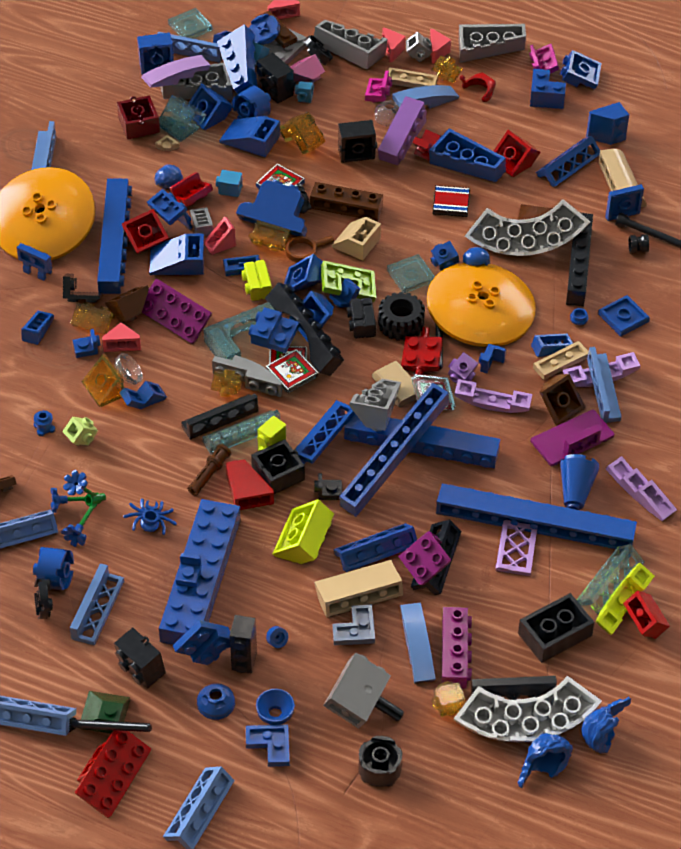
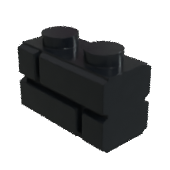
M351 299L350 307H347V318H351L349 320V331H353L355 339L375 337L376 322L372 299Z

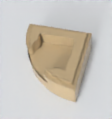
M166 135L155 143V147L163 151H171L179 148V142Z

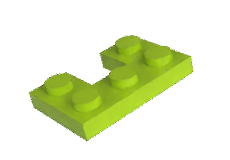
M323 260L321 264L322 292L340 296L342 283L345 278H348L361 288L357 299L371 298L372 302L376 300L374 271Z

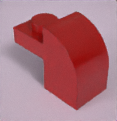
M426 129L421 139L415 136L412 142L416 146L414 154L430 161L429 149L441 138V135Z

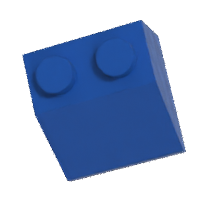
M620 102L589 111L586 137L592 136L595 141L610 145L626 140L629 113Z

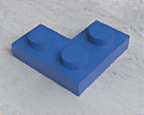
M288 724L246 726V749L268 748V767L290 766Z

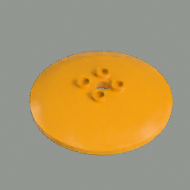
M50 167L25 172L10 181L0 191V247L2 250L18 259L17 246L22 243L40 252L47 253L51 256L52 261L65 256L77 248L87 237L95 218V202L87 184L70 171ZM39 208H45L42 213H36Z
M459 263L449 266L434 277L427 292L428 311L436 325L452 338L474 346L487 347L488 344L503 346L512 343L528 332L535 317V301L527 285L515 274L493 264H488V266L485 264L471 266ZM483 296L486 300H482L479 297Z

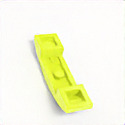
M638 563L610 596L595 622L609 635H612L627 612L623 603L637 590L644 591L654 578V575L641 563Z

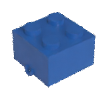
M170 33L137 36L139 64L142 75L174 61L173 43Z

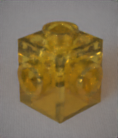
M441 55L436 60L432 70L437 73L436 75L444 81L446 79L454 83L462 68L455 64L456 60L450 56L446 58Z
M230 369L214 371L211 390L220 392L219 395L224 397L237 394L242 385L241 375L235 374L236 371Z

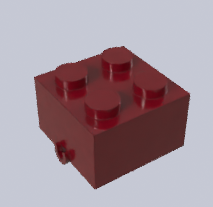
M150 95L139 98L132 96L129 100L117 102L118 118L127 140L160 132L159 116Z

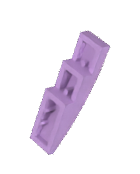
M202 55L186 57L159 66L143 74L141 78L150 88L178 85L179 79L192 78L195 72L207 71L210 64Z
M622 456L607 466L606 470L617 483L659 520L663 521L677 511L653 480L648 482L637 468L633 470Z

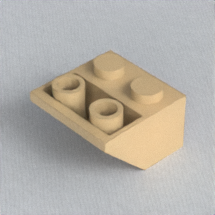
M367 217L351 222L332 244V247L363 261L381 239V223Z

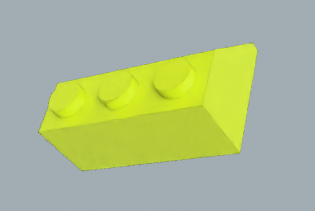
M319 499L293 508L272 555L299 564L314 561L319 555L318 551L325 540L328 528L332 524L331 521L334 513Z

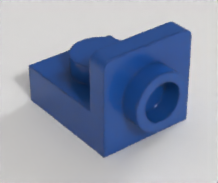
M345 278L342 283L340 296L330 294L329 298L334 301L333 304L337 307H350V300L356 299L361 288L352 280Z
M90 329L91 336L72 340L76 358L98 354L97 346H101L99 335H95L94 329Z
M181 553V564L176 578V585L196 588L202 569L201 556L192 553Z

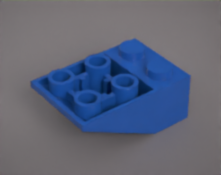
M267 116L234 119L219 140V143L266 158L280 137V121Z
M204 233L183 234L152 247L149 275H204Z

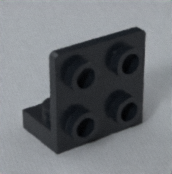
M66 273L63 276V299H67V302H78L80 299H86V302H97L103 296V292H74L77 289V278H74V273Z

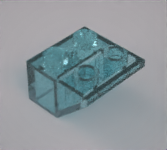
M171 95L159 118V125L161 129L179 141H183L200 128L207 114L183 98Z

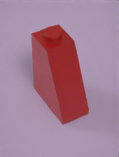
M245 459L225 463L226 476L234 505L240 506V510L274 504L273 489Z

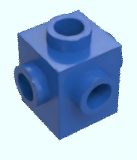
M451 241L438 244L431 250L432 257L430 260L434 267L438 266L440 271L460 262L459 255Z

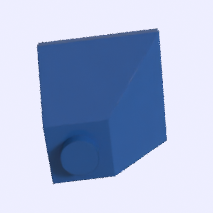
M201 83L185 107L184 112L203 130H206L225 120L233 107L223 96Z
M312 254L290 266L284 284H290L296 292L312 287L317 283H322L321 264L323 261L315 254Z
M310 291L304 298L303 305L313 313L312 317L323 327L332 316L334 307L325 295ZM293 316L289 317V319L297 321ZM299 323L298 330L308 342L306 333Z

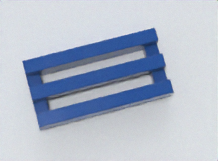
M259 255L223 259L225 276L241 275V271L244 270V264L246 262L259 261Z

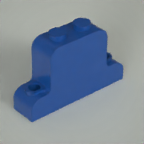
M278 180L264 181L261 184L255 202L241 203L236 211V215L240 220L293 236H306L307 227L304 224L305 220L298 217L304 203V198L299 188L295 185L290 184L286 186Z

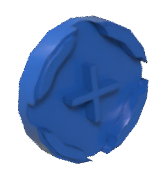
M268 14L256 17L252 20L250 27H248L255 35V40L253 41L260 45L271 43L280 32L279 22L274 16H269Z

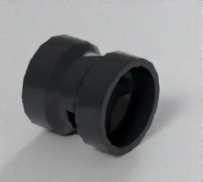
M629 235V252H649L648 235H641L640 237Z

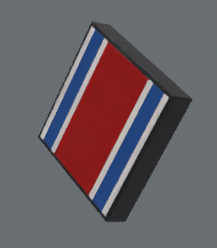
M435 185L432 214L468 217L470 188Z

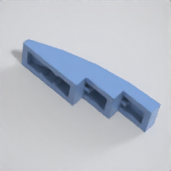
M445 85L416 87L393 93L392 99L399 108L405 96L424 102L429 109L459 98V95L451 86Z
M421 602L400 605L414 683L435 681L432 654Z

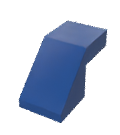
M145 381L137 391L123 388L120 391V395L127 406L137 409H143L167 398L160 385L150 381Z

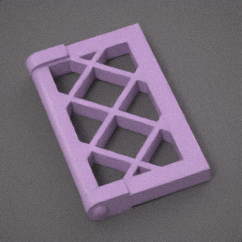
M504 520L495 570L530 576L537 529H532L531 537L527 539L522 532H524L525 528L531 529L530 524L518 523V525H512L509 520ZM507 528L514 529L516 532L508 536ZM517 535H520L524 540L519 545H516L511 540ZM508 541L513 548L505 552V542ZM528 544V554L525 555L520 548ZM514 551H517L522 556L516 561L509 556ZM506 557L511 564H502L503 558ZM526 560V568L517 565Z

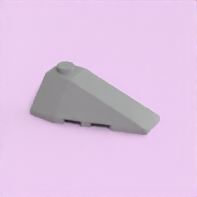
M381 379L372 384L371 389L362 390L361 395L355 394L349 406L367 428H371L374 431H385L389 424L401 382Z

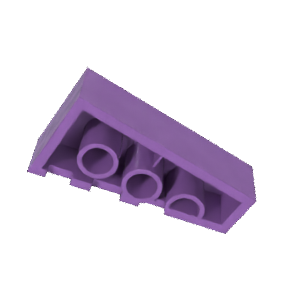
M405 96L378 148L380 160L399 165L401 160L404 159L415 136L417 137L426 123L427 110H425L424 102Z

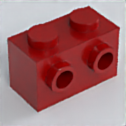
M637 590L623 603L643 636L656 639L670 627L650 594Z

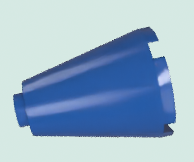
M566 455L565 459H561L560 462L564 505L568 508L579 510L585 505L600 466L593 458L591 461L587 460L585 455Z

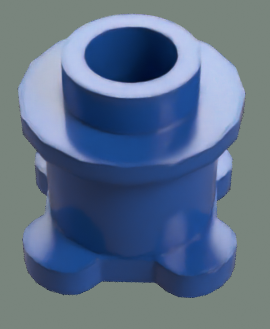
M39 411L34 415V427L37 428V435L44 436L46 433H53L55 431V426L52 425L53 417L50 412Z

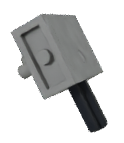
M355 653L348 660L323 705L358 729L367 721L374 707L395 721H399L404 714L403 710L380 696L391 675L385 669L376 666L368 661L365 656Z

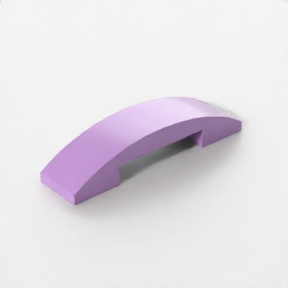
M634 352L616 356V361L609 363L613 381L619 380L640 369V364ZM580 365L563 370V374H570L576 387L593 386L589 368L582 369Z
M458 379L454 396L464 402L497 412L516 413L529 411L532 394L515 390L513 395L476 388V382Z

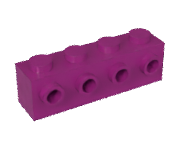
M443 607L441 688L467 689V681H471L472 668H468V663L472 661V651H468V646H471L472 633H468V628L472 627V616H468V608Z

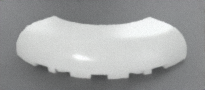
M563 199L544 215L523 220L505 218L486 208L465 237L473 243L496 253L515 256L535 255L564 245L582 232L590 221Z
M566 676L558 686L537 698L508 700L478 686L454 717L453 721L478 735L504 742H533L541 734L559 735L572 729L585 720V717L591 714L602 700L569 676Z

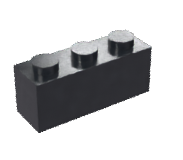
M235 615L230 632L231 670L238 673H252L257 655L256 618Z

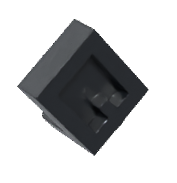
M318 473V480H314V492H318V499L340 500L342 480H322V473Z

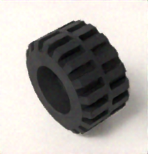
M399 292V294L392 293V296L387 295L385 299H382L379 305L378 325L380 331H383L385 336L388 335L390 339L395 338L396 341H400V339L405 341L406 336L420 335V331L424 327L425 307L421 299H418L415 295L411 296V293L403 294V292Z

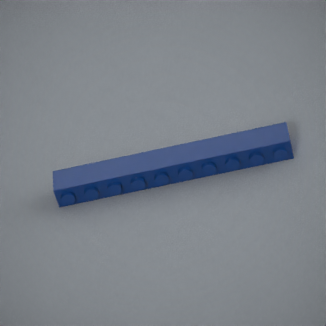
M443 483L436 507V514L501 527L504 520H509L512 525H518V523L530 524L531 529L525 528L524 531L531 532L532 529H537V534L627 552L632 551L637 525L636 521L600 515L589 511H580L568 507L554 506Z

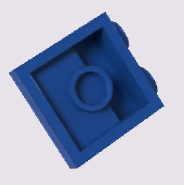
M572 50L569 55L564 57L562 62L565 65L560 72V75L563 76L562 81L575 87L581 83L596 89L602 63Z
M264 307L263 311H258L256 315V324H252L249 328L251 344L286 353L299 328V322L282 317V312Z
M198 620L173 645V648L177 653L190 655L195 663L209 665L219 658V654L222 651L230 648L229 627Z

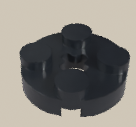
M309 35L303 41L308 47V53L311 56L316 54L324 66L333 59L328 49L325 50L324 44L315 36Z
M36 578L34 582V587H38V591L34 593L36 614L39 615L38 619H47L51 615L50 611L53 610L52 598H48V591L51 588L50 579Z

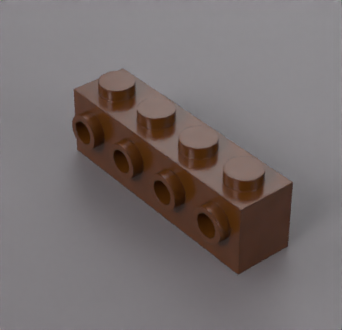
M315 182L310 194V204L312 209L357 218L367 217L378 221L383 208V194Z

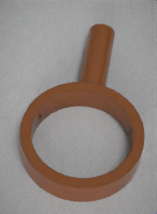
M330 235L316 241L305 236L294 237L286 244V255L291 261L297 263L312 254L316 255V248L334 242V237ZM305 243L310 245L313 251L306 256H296L289 249L294 244Z

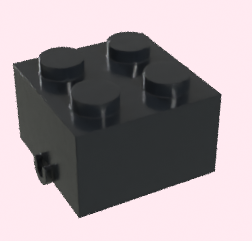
M274 53L257 60L258 88L268 93L277 104L294 96L296 82L294 81L292 68Z
M372 120L338 123V151L341 163L375 159V149L378 146Z
M285 439L251 455L252 468L273 489L274 494L305 480V465L300 460L297 450H293Z
M133 627L114 643L115 655L119 659L118 665L124 672L129 671L138 685L143 684L148 689L166 673L161 652L149 642L148 637H143Z

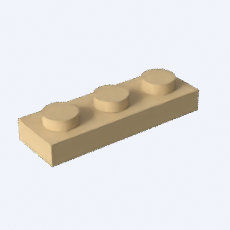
M391 67L388 69L393 85L416 88L436 85L438 81L437 75Z
M577 341L533 363V369L545 380L587 359L589 351Z

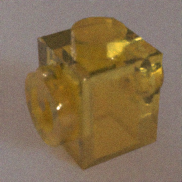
M444 682L434 689L432 704L435 710L438 709L441 717L457 714L466 702L459 682Z

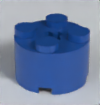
M252 85L233 98L232 107L234 111H237L238 119L268 116L271 111V97L268 93H264L260 88Z
M41 547L38 563H35L33 566V575H37V578L50 579V589H67L73 577V571L70 570V564H74L72 551Z

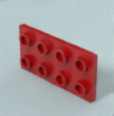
M113 730L107 741L96 748L76 780L80 784L75 794L105 817H111L149 755L151 748L129 731Z

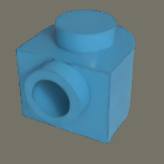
M300 81L295 86L298 102L311 103L314 83Z

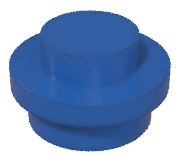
M576 308L570 314L571 322L576 325H584L588 322L589 316L587 311L582 308Z

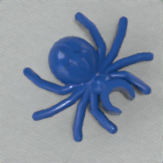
M141 498V509L129 503L130 507L138 512L123 516V518L138 516L133 522V531L136 530V524L139 520L141 528L146 532L156 531L160 522L163 535L166 533L163 520L177 525L174 520L162 516L174 511L171 508L161 512L164 505L163 501L160 502L158 509L157 501L155 506L151 507L148 505V500L144 507V499Z

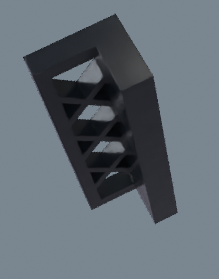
M254 393L182 421V428L190 440L258 412V397Z
M449 519L432 524L430 532L441 540L442 543L440 545L452 562L462 531ZM451 562L425 585L418 584L413 578L410 587L413 590L426 587L434 595L441 594Z
M556 676L472 679L471 695L480 686L494 695L506 696L510 700H517L520 696L527 695L529 698H537L555 688L557 680Z

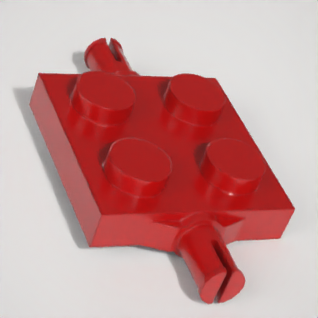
M425 327L422 328L421 336L405 337L401 366L404 370L414 371V379H422L423 372L439 371L443 338L429 337V327H426V329Z

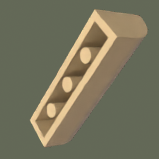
M600 150L599 165L611 191L638 185L621 150ZM644 197L642 198L641 207H646Z
M391 560L315 581L317 596L326 618L351 611L353 605H371L403 595L402 579Z

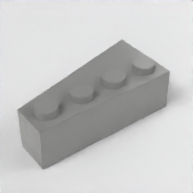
M224 63L211 64L207 71L195 72L192 78L179 79L178 85L160 87L163 99H191L202 83L223 96L226 100H233L232 84Z

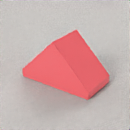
M273 0L268 6V11L278 20L300 16V3L297 0Z
M382 28V37L388 39L386 53L389 61L393 62L405 49L406 36L390 29Z
M430 29V41L432 43L431 60L432 64H435L450 53L451 39L434 29Z
M224 217L204 240V245L212 255L236 246L235 228L227 217Z
M119 323L102 337L104 352L141 350L140 335L123 323Z

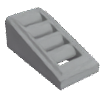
M208 208L190 210L195 234L204 233V236L210 235L213 231V224Z

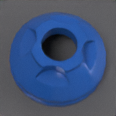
M210 684L199 692L197 707L199 712L208 719H223L234 710L235 697L229 687L223 684ZM216 691L222 694L221 698L213 700L209 696L212 692Z
M277 688L264 691L256 701V711L259 718L270 725H280L287 722L292 717L295 708L293 697L287 691ZM276 708L281 710L282 713L280 716L273 717L269 712Z

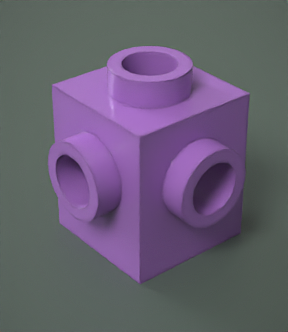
M463 352L458 359L454 358L448 366L450 368L448 373L450 379L455 383L458 382V379L471 381L476 375L474 371L478 366V362Z

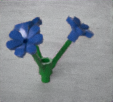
M77 470L72 471V476L65 475L64 480L68 483L63 485V489L68 491V495L74 496L75 493L81 495L84 492L87 493L86 496H59L57 488L50 489L53 513H56L60 504L71 501H85L89 506L88 511L79 524L75 527L70 524L61 531L65 535L64 539L66 541L71 540L70 544L74 547L77 546V543L81 546L85 544L87 536L81 533L84 529L83 525L97 504L106 500L104 493H95L86 488L88 482L85 480L87 476L84 472L79 474Z

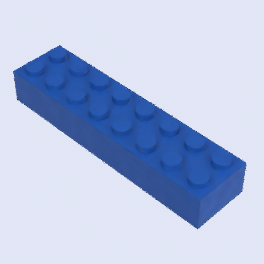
M201 499L184 550L185 554L192 553L201 556L202 569L196 588L176 585V574L159 626L161 643L174 645L198 620L209 622L241 521L240 506Z

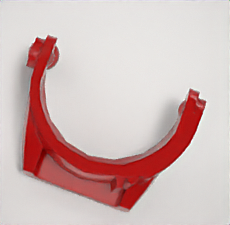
M483 72L475 74L466 81L464 75L459 77L462 81L463 89L471 85H482L487 88L486 93L481 99L483 102H487L492 98L496 82Z

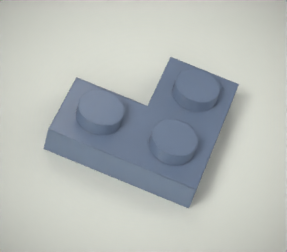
M353 605L351 609L353 623L332 624L334 646L375 643L372 605Z

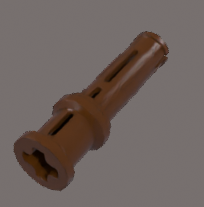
M218 444L212 456H208L206 465L187 488L192 495L197 496L214 472L222 468L226 458H230L232 453L228 447Z

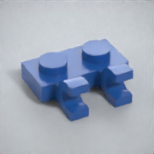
M22 243L17 246L18 260L23 262V272L30 274L31 266L38 268V279L44 281L46 273H52L51 256Z

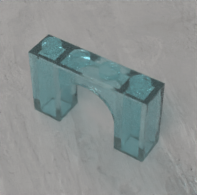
M269 302L258 305L255 308L204 328V341L214 356L233 360L235 355L241 357V351L232 338L242 331H249L250 326L256 324L258 311L262 312L264 307L275 310Z

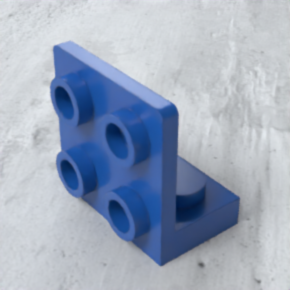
M162 189L147 201L148 206L151 209L154 208L155 212L169 225L179 220L189 230L193 228L190 222L191 218L186 212V206L182 202L178 203L171 192L167 193Z

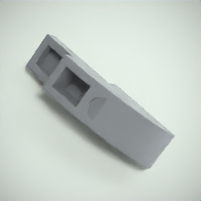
M237 355L234 356L233 360L214 356L212 360L213 374L244 381L245 388L252 391H259L272 396H282V382L263 366Z

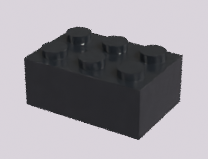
M569 593L520 619L518 634L540 662L543 663L591 637L595 622L574 596Z

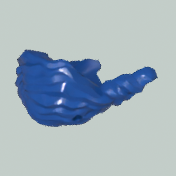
M630 697L614 701L585 717L581 732L589 748L599 754L608 753L611 740L615 735L613 728L619 722V719L617 717L613 718V716L631 704Z
M547 733L541 734L531 743V746H529L528 754L517 782L519 787H524V783L531 774V771L547 772L550 778L557 776L568 764L573 750L569 741L559 735Z

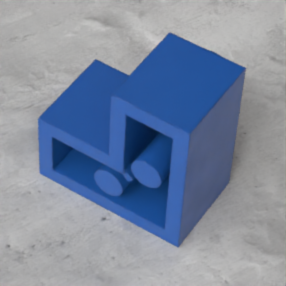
M533 69L530 106L563 109L566 83L549 81L550 70Z

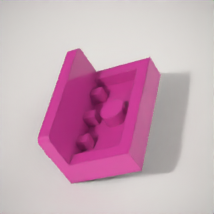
M533 44L530 45L531 52H529L531 60L534 61L532 63L534 69L550 70V74L560 70L552 44L537 50Z
M385 71L383 79L369 78L365 101L373 103L385 102L387 95H390V87H392V77H389V71Z

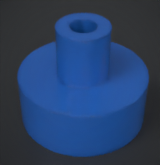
M274 626L268 630L266 640L271 646L281 648L288 641V633L282 627Z

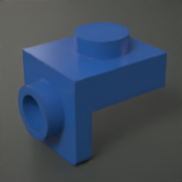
M488 344L485 352L481 353L478 363L481 364L480 372L488 373L493 361L504 363L506 349Z

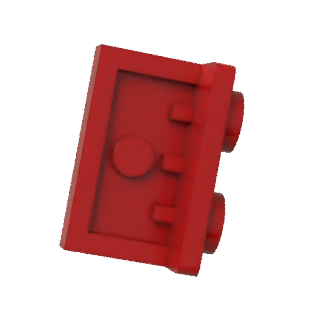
M194 172L171 186L170 191L178 203L182 202L188 207L193 205L196 200L206 197L209 192L213 191L212 184L201 181L199 173Z

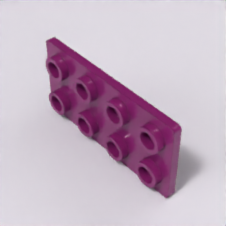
M155 279L151 285L142 313L191 344L195 343L212 316V312L158 279Z
M592 409L532 437L530 442L552 467L559 464L561 459L564 460L566 455L580 454L613 438L614 432L597 412Z

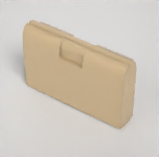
M397 361L376 370L372 374V378L376 382L381 379L401 382L395 402L398 407L416 400L411 376Z

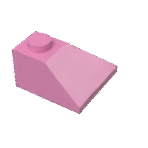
M316 54L299 60L290 66L293 69L294 81L308 82L310 80L315 82L325 72Z

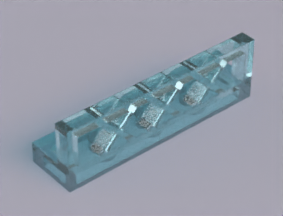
M270 410L202 437L203 443L210 455H212L216 451L218 444H223L230 448L258 437L257 429L272 416L280 420V413L278 410Z
M631 544L616 548L578 597L577 601L581 606L590 605L599 615L602 608L596 601L599 597H603L604 607L612 595L609 594L608 585L614 583L615 591L622 582L619 580V571L624 570L625 578L638 563L644 564V560ZM631 556L636 561L633 567H629V558Z

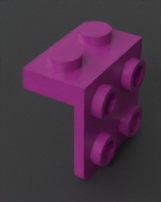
M427 531L398 556L420 585H425L451 562L450 557L440 545L442 543L441 540L430 531Z

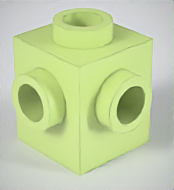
M72 416L62 432L75 445L88 446L93 441L98 430L89 418Z

